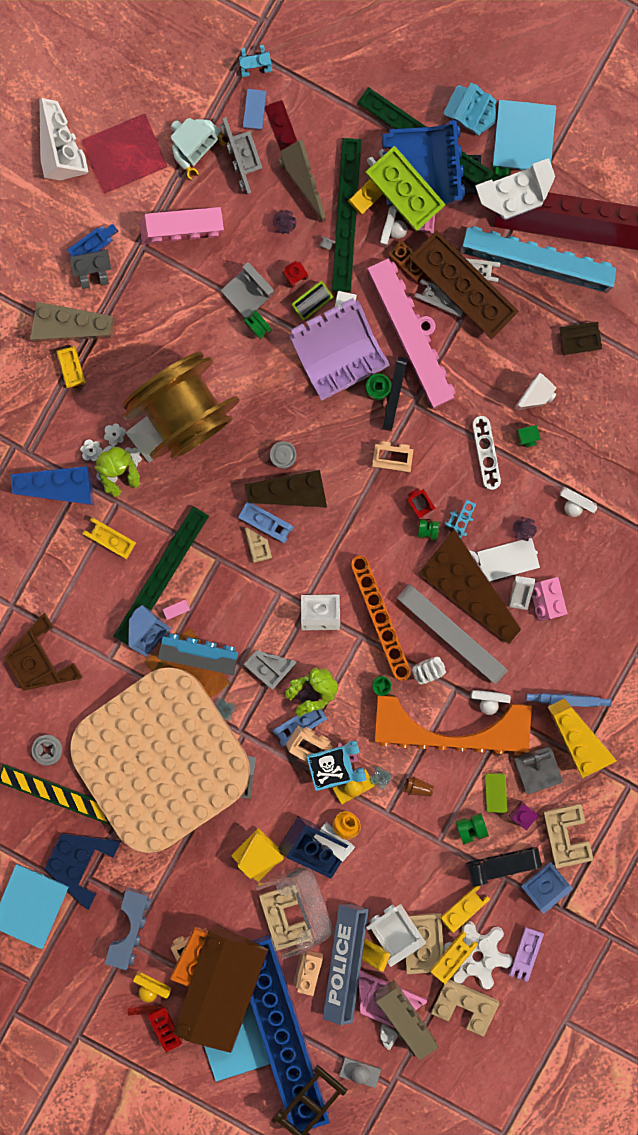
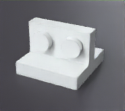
M301 595L302 630H340L339 595Z

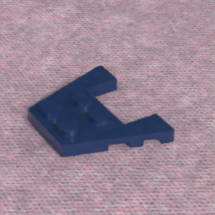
M62 833L47 862L45 870L58 882L69 886L68 892L89 910L97 893L79 884L95 850L114 858L121 841Z

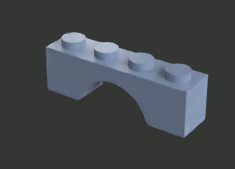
M127 887L121 909L130 919V933L121 940L111 942L105 960L106 965L127 970L129 965H133L136 954H132L134 946L138 947L141 938L138 932L140 928H144L146 917H143L145 910H149L152 899H149V892Z

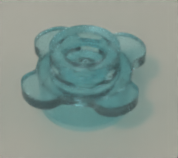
M220 699L217 709L225 721H230L236 705L226 702L225 699Z
M382 767L375 768L374 776L370 778L371 784L378 785L383 790L387 788L392 775L390 772L383 770Z

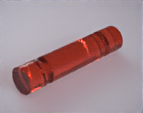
M162 1005L128 1008L127 1011L128 1016L151 1014L163 1007Z

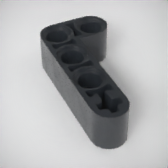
M530 847L465 863L469 883L472 887L487 884L490 879L541 868L542 863L538 847Z

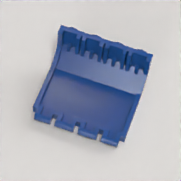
M457 120L448 121L444 125L434 127L390 129L388 134H382V148L391 149L395 146L445 204L460 202L462 197L465 196L464 185H461L463 166L460 165L459 158L462 157L461 145L458 146L460 126H457ZM386 198L387 205H392V203Z

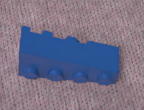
M88 466L10 475L12 494L94 505L91 471Z

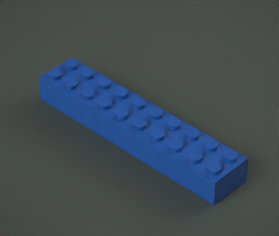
M270 934L251 940L269 950L250 1002L284 1108L286 1109L315 1072L313 1071L314 1065L281 962ZM317 1078L305 1095L322 1108L326 1102ZM299 1100L287 1114L288 1121L302 1132L315 1117L316 1113ZM328 1109L311 1129L330 1123Z

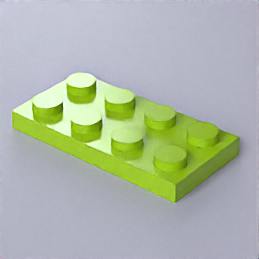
M395 146L365 172L415 231H418L446 205Z

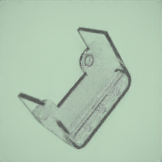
M302 865L256 882L255 888L257 891L275 885L278 893L282 896L295 894L308 930L298 934L296 938L297 945L281 950L280 957L282 960L309 951L332 936L334 927L313 870Z

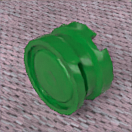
M256 310L251 312L249 318L243 319L260 340L266 332L272 331L268 323Z

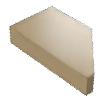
M245 528L253 563L271 559L272 555L268 540L249 528Z

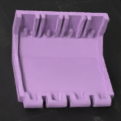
M354 298L342 303V309L336 306L324 312L325 318L323 319L321 315H318L307 321V327L301 324L291 329L292 334L289 335L321 401L390 366L372 333L359 301L355 302Z

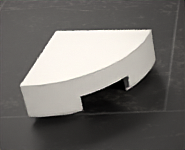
M382 1023L380 1037L384 1046L390 1050L398 1034L396 1030Z

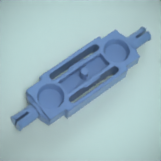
M526 693V702L531 701L552 705L565 698L571 706L611 707V699H603L596 696L571 695V693Z

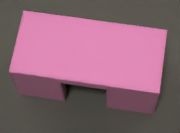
M183 600L163 609V612L168 620L191 609L187 600Z

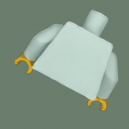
M188 118L183 124L175 121L171 125V130L174 132L171 135V139L174 142L172 145L174 158L183 170L186 169L188 178L193 180L189 173L195 171L198 176L199 173L195 168H191L190 165L194 166L216 143L218 138L219 143L222 146H226V142L222 140V137H227V135L223 136L221 129L210 120H193Z

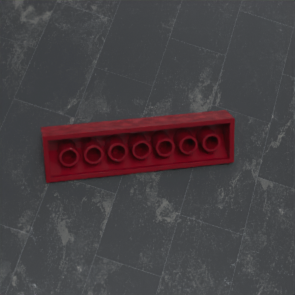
M548 192L541 207L506 220L498 213L495 215V228L638 251L637 206Z

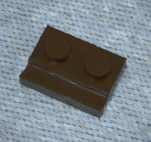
M591 322L560 327L563 356L602 350L599 323Z

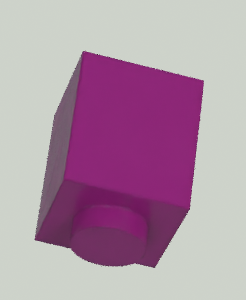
M520 801L509 816L527 831L539 815L524 802Z

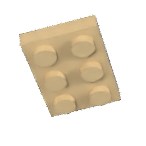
M441 913L408 915L426 944L406 957L407 974L431 973L429 970L444 953Z

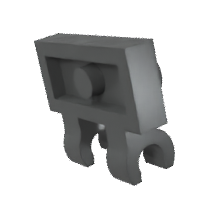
M107 249L69 256L73 276L80 277L82 289L90 288L87 277L89 273L98 272L101 286L109 284L106 270H111V264Z

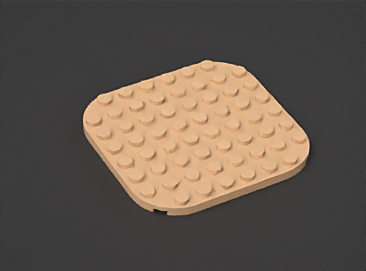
M161 668L147 674L82 720L74 731L71 740V758L77 772L120 839L132 849L140 852H159L172 846L235 803L248 786L250 764L244 749L201 683L185 670Z

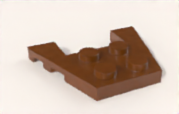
M46 613L39 617L35 624L30 627L27 633L4 657L23 691L83 678L75 662L57 672L37 639L54 628Z

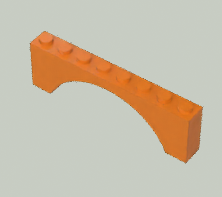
M377 695L374 741L378 742L379 746H390V743H397V747L406 748L409 747V744L417 745L416 748L428 749V746H436L438 750H447V747H455L456 751H466V748H473L474 752L484 753L486 749H489L497 754H505V751H512L514 755H524V752H529L532 706L530 704L510 703L504 714L489 727L468 735L449 736L432 732L417 724L404 711L397 696Z

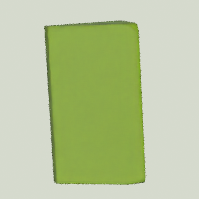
M505 773L485 774L487 812L507 813Z

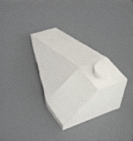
M41 98L39 100L40 158L44 178L64 180L87 174L88 167L82 149H78L75 143L76 137L74 133H70L66 125L68 121L58 101Z

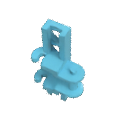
M466 499L460 514H457L456 511L449 512L451 517L445 524L447 528H455L457 533L460 534V538L462 535H467L464 531L469 520H474L471 515L476 503ZM467 504L472 505L470 511L465 509ZM456 516L458 517V520L456 524L453 525L452 522ZM463 521L465 523V526L463 528H459L457 525L458 522Z

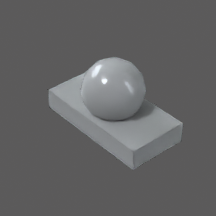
M344 1057L339 1077L352 1080L356 1084H364L376 1088L381 1068Z

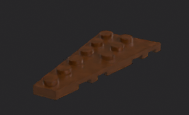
M454 528L418 574L510 644L520 632L521 627L509 609H507L501 597L495 591L491 582Z

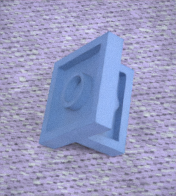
M551 862L521 886L543 914L573 890L571 885Z

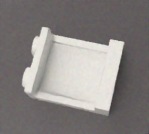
M392 904L384 910L385 915L382 917L376 915L369 920L370 925L366 927L367 930L371 929L384 950L391 954L388 960L390 967L426 944L401 904L397 907H394Z

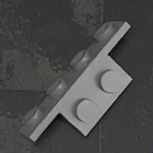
M222 118L220 128L223 136L227 135L229 142L226 143L229 154L233 153L235 161L232 163L235 172L240 173L241 180H239L241 190L242 192L246 191V194H250L251 190L245 174L262 169L251 132L248 131L232 136L227 118Z

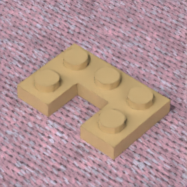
M581 803L543 811L556 869L594 860L589 840L570 844L567 827L585 823Z
M296 883L259 894L276 951L313 940L307 920L289 925L284 908L301 903Z
M449 979L443 985L431 1010V1014L449 1021L456 1005L467 1009L473 1013L466 1025V1029L484 1037L500 1003L499 1000Z

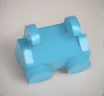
M264 44L260 45L261 54L246 57L245 48H241L242 56L239 57L242 78L250 76L249 71L245 72L246 69L268 66V68H264L265 73L272 72L269 51L265 52Z

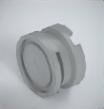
M281 441L274 444L271 448L270 459L276 467L286 469L291 467L296 461V449L289 442Z

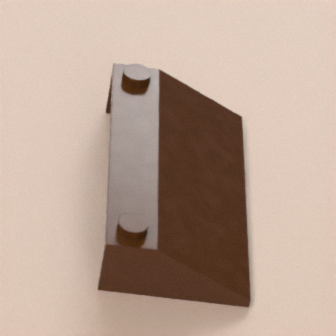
M220 925L210 929L173 1034L194 1044L231 1053L269 949Z

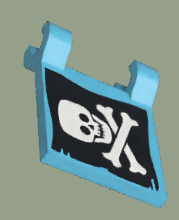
M356 740L350 741L344 746L306 755L316 791L349 783L350 781L362 782L367 780L363 768L352 770L349 754L360 753Z

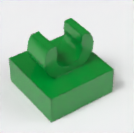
M492 163L491 171L494 174L490 180L493 182L511 175V169L508 167H493Z

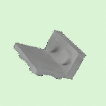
M249 262L243 266V271L221 290L245 318H249L253 310L260 308L275 294L273 288Z

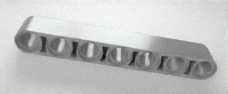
M408 584L396 597L495 685L507 673L508 670L412 585Z

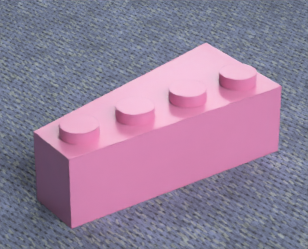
M221 207L144 214L139 222L142 245L168 241L175 242L182 239L196 240L204 236L216 238L224 231Z

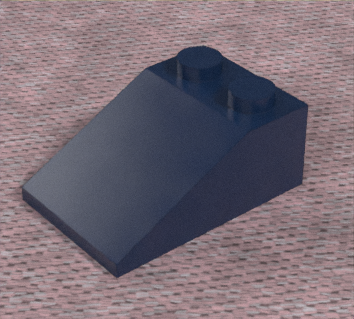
M298 816L279 849L286 858L331 879L342 861L333 854V851L327 845H322L314 836L318 834L344 848H347L349 845L324 831L313 822Z

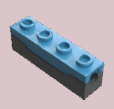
M168 633V636L164 635L162 637L158 659L234 675L239 654L238 651H235L236 647L224 645V648L216 647L217 643L209 641L201 644L197 643L198 639L187 637L186 640L179 639V635Z

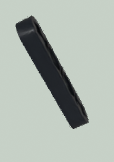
M397 358L382 430L392 432L407 358Z

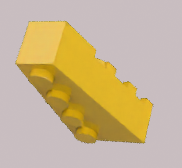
M565 698L548 706L573 764L582 778L617 762L611 752Z

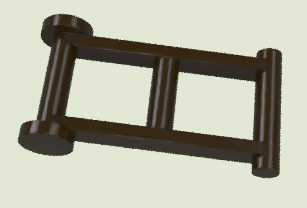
M319 1065L314 1068L315 1074L284 1111L279 1109L271 1119L273 1124L278 1122L292 1135H310L308 1133L336 1098L340 1094L344 1096L348 1091ZM319 1076L336 1090L322 1108L305 1095ZM299 1100L316 1113L315 1117L302 1132L285 1118Z

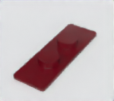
M280 100L266 105L265 109L280 150L282 151L298 142L283 101Z

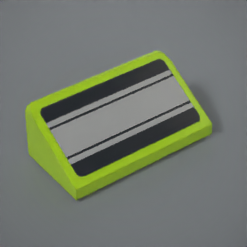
M320 281L293 302L291 306L304 321L330 301L333 296L325 284Z

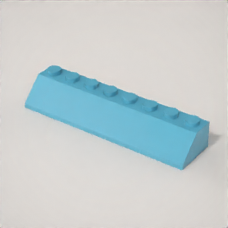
M476 226L467 227L460 251L462 254L487 261L499 262L502 265L608 293L614 287L616 268L612 267L611 263L603 261L601 263L593 262L594 259L585 256L578 258L575 257L574 253L564 251V253L556 252L557 249L549 246L545 248L538 247L537 243L531 241L523 243L519 241V238L508 236V238L501 237L500 233L494 231L486 233L482 231V228Z

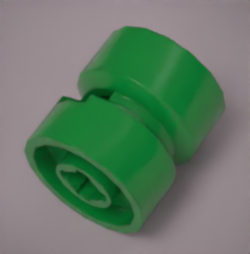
M383 374L372 375L367 380L366 394L375 401L385 399L391 389V382L388 377Z
M481 813L472 815L469 820L463 818L455 821L463 845L473 842L474 838L480 840L489 837Z

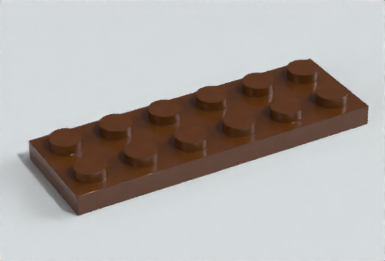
M437 230L409 258L491 340L519 312Z

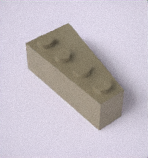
M395 979L375 992L376 999L374 1000L376 1004L384 1011L389 1023L395 1026L400 1039L406 1041L408 1044L407 1048L413 1057L417 1056L420 1061L439 1048L438 1042Z

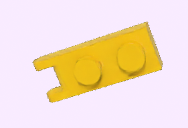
M91 517L90 521L96 524L90 534L84 530L82 534L123 558L128 559L136 542Z
M480 886L473 887L440 917L451 933H454L490 900L488 896L481 900L476 894Z
M464 931L458 935L429 970L444 984L448 982L478 945L476 941H473L468 946L463 941L466 936Z

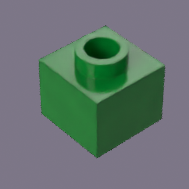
M537 425L516 431L520 446L532 447L537 445L536 441L541 440Z

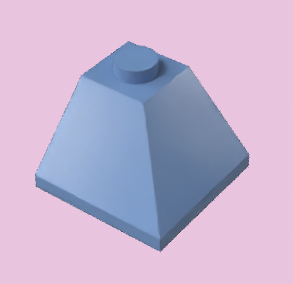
M141 605L133 612L132 617L129 619V647L147 657L162 640V637L172 628L151 610Z

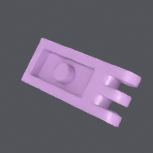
M525 926L510 969V977H513L515 971H518L516 979L520 980L522 974L525 973L523 981L528 982L544 936L543 932Z

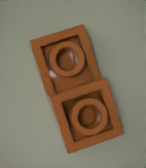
M401 240L388 255L417 283L425 274L409 259L414 251Z

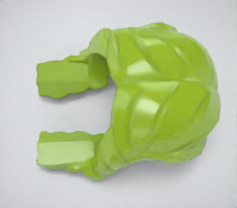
M113 447L99 454L95 466L105 492L110 493L114 497H119L122 490L107 477L114 478L123 474L127 466H129V486L135 489L140 486V475L136 464L131 459L130 452L120 447Z
M315 667L310 671L309 675L292 680L289 688L286 690L285 697L292 700L301 690L303 684H311L313 689L321 694L322 699L320 701L307 700L297 706L295 713L301 717L306 713L321 710V708L323 709L325 705L333 701L338 691V683L330 671Z

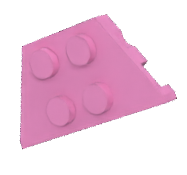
M360 970V1013L395 1028L394 1025L389 1023L385 1016L386 1014L378 1007L374 1000L376 999L375 992L389 982ZM401 988L415 1010L427 1003L426 998Z

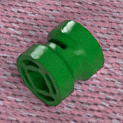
M420 519L418 538L424 539L429 537L431 540H437L439 521L427 522Z
M377 676L372 682V688L376 694L384 696L391 691L392 684L386 676Z

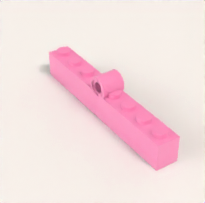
M388 258L369 267L367 272L432 409L453 400V394H456L452 384H448L445 379L447 373L444 367H440L437 362L439 356L435 348L431 349L429 342H431L430 336L436 327L434 320L428 316L420 318L419 314L415 315L412 309L415 307L411 297H407L404 292L406 286L402 279H398L396 275L398 269L394 262L391 263ZM428 324L430 329L428 331H424L421 328V325Z

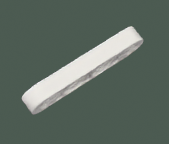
M479 416L473 421L472 428L482 481L486 489L494 490L500 486L501 478L491 425L487 417ZM479 420H482L483 423L486 422L483 430L484 433L488 431L489 435L477 436V433L481 434L480 427H476ZM486 438L489 440L490 446L488 449L480 447L479 442L481 439ZM490 457L493 459L494 464L491 468H486L483 465L484 458ZM495 469L496 473H492V477L497 479V482L494 483V487H491V484H487V480L490 479L489 473L485 475L484 471Z

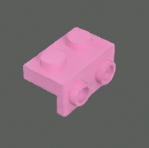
M555 577L536 582L531 596L538 620H548L566 615L567 610L559 578Z

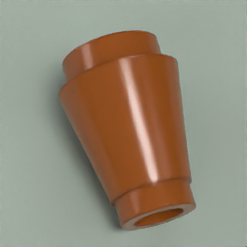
M414 776L412 778L408 777L404 785V792H407L408 795L431 797L434 790L433 785Z

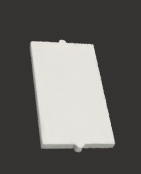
M532 537L477 552L480 567L489 581L540 568L536 555L538 551H535Z

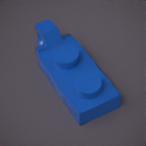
M111 224L106 229L103 226L97 227L67 249L71 256L100 251L113 241L111 237L119 231L114 224Z

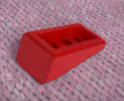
M165 1007L148 1015L165 1052L182 1045L183 1039L173 1034L176 1025ZM162 1016L165 1017L164 1019H162V1020L156 1022V1019H158V1018H160V1017H162ZM168 1023L167 1026L160 1029V1026ZM170 1030L172 1031L171 1033L164 1036V1033Z

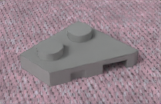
M256 650L244 663V666L269 689L273 690L297 662Z

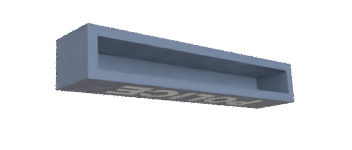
M354 904L339 905L337 911L326 1000L323 1008V1019L339 1025L353 1023L369 911L367 908Z

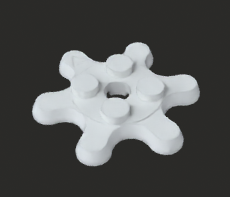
M466 921L461 927L462 931L466 933L463 941L468 946L473 941H476L478 945L453 974L452 980L461 984L468 976H476L483 989H491L494 985V980L491 976L492 970L495 967L509 968L513 963V959L509 954L500 953L497 949V944L503 938L504 932L500 927H493L488 934L481 935L476 931L473 922ZM451 942L445 943L443 945L444 952L452 944ZM481 951L483 958L480 961L474 960L472 957L474 952Z

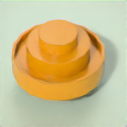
M340 812L332 822L334 832L340 838L346 840L356 837L361 829L359 819L351 812Z

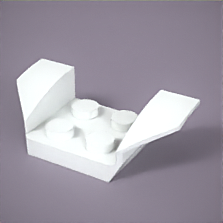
M548 158L532 164L531 168L494 182L489 180L475 187L481 204L500 214L506 220L541 207L554 181L555 174Z

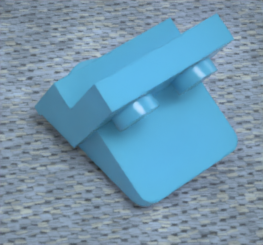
M470 83L468 88L459 85L455 88L444 110V114L452 120H457L466 130L480 136L481 133L485 132L495 123V104L497 101L476 84Z

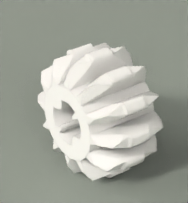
M439 657L426 659L412 668L413 676L419 684H426L437 680L446 673L444 663Z

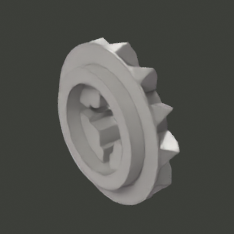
M43 735L34 741L32 755L39 764L52 765L62 756L63 746L59 739L53 735ZM53 744L54 746L50 750L52 755L46 753L42 756L41 754L45 750L43 745L48 747Z

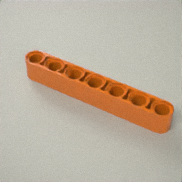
M356 556L351 561V567L392 673L396 679L400 681L406 680L410 676V668L369 562L364 556ZM357 559H363L365 562V567L362 570H357L354 566V562ZM364 577H370L372 580V585L368 588L363 587L361 584V580ZM373 594L379 597L378 604L374 606L368 602L369 596ZM382 612L386 615V620L383 623L376 622L375 616L377 613ZM389 630L393 633L390 641L383 640L382 634L384 631ZM393 648L398 649L400 652L399 657L396 659H392L389 656V652ZM400 666L405 667L407 670L403 677L396 674V670Z

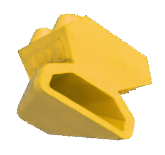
M258 828L231 856L238 863L237 866L250 879L254 878L259 882L276 864L284 860L285 855Z

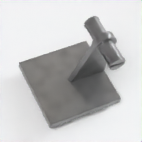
M551 746L514 758L527 795L563 783Z

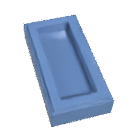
M247 89L243 129L262 131L266 91Z

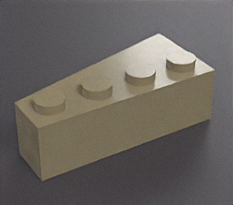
M37 302L30 340L36 343L112 338L116 319L110 315Z

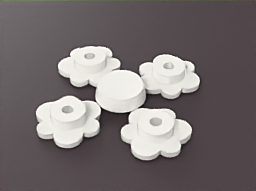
M118 424L106 426L104 439L109 440L111 446L105 447L104 450L99 447V442H93L90 439L86 440L84 446L80 448L81 452H83V459L96 461L99 454L115 447L118 442L122 443L124 441L123 436L126 434L125 429L119 428ZM127 447L125 451L130 452L132 460L137 467L138 463L142 460L139 456L140 451L137 448L131 449ZM97 473L96 477H97L98 480L101 481V478L99 477V474ZM107 477L111 482L114 483L118 479L117 477Z

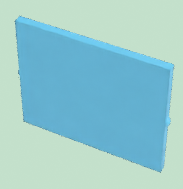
M499 100L493 167H508L509 169L523 171L531 168L532 164L548 158L551 162L556 106Z
M16 864L0 901V931L15 937V939H20L43 949L69 886Z
M251 1002L231 1053L204 1046L216 1082L270 1064Z

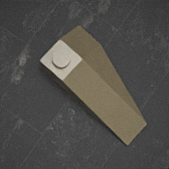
M300 140L281 151V157L279 158L280 166L282 169H286L287 175L323 223L326 222V216L319 193L316 191L317 187L314 176L310 172V162L304 142Z

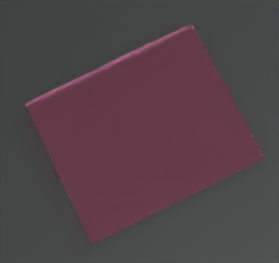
M142 114L82 140L104 194L168 167L146 114Z

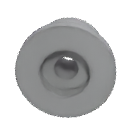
M321 236L323 239L320 246L330 250L335 241Z

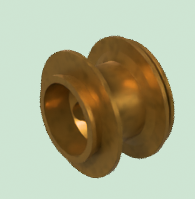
M200 351L188 355L162 370L137 388L122 403V407L127 409L123 415L125 420L134 419L145 413L162 438L163 442L150 453L152 459L161 457L170 451L172 459L179 458L207 441L232 421V417L226 414L239 403L240 399L238 396H234L221 403L217 402L200 377L213 364V359L211 357L203 358L204 355Z

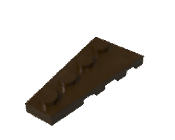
M320 470L244 484L247 501L250 504L327 508Z

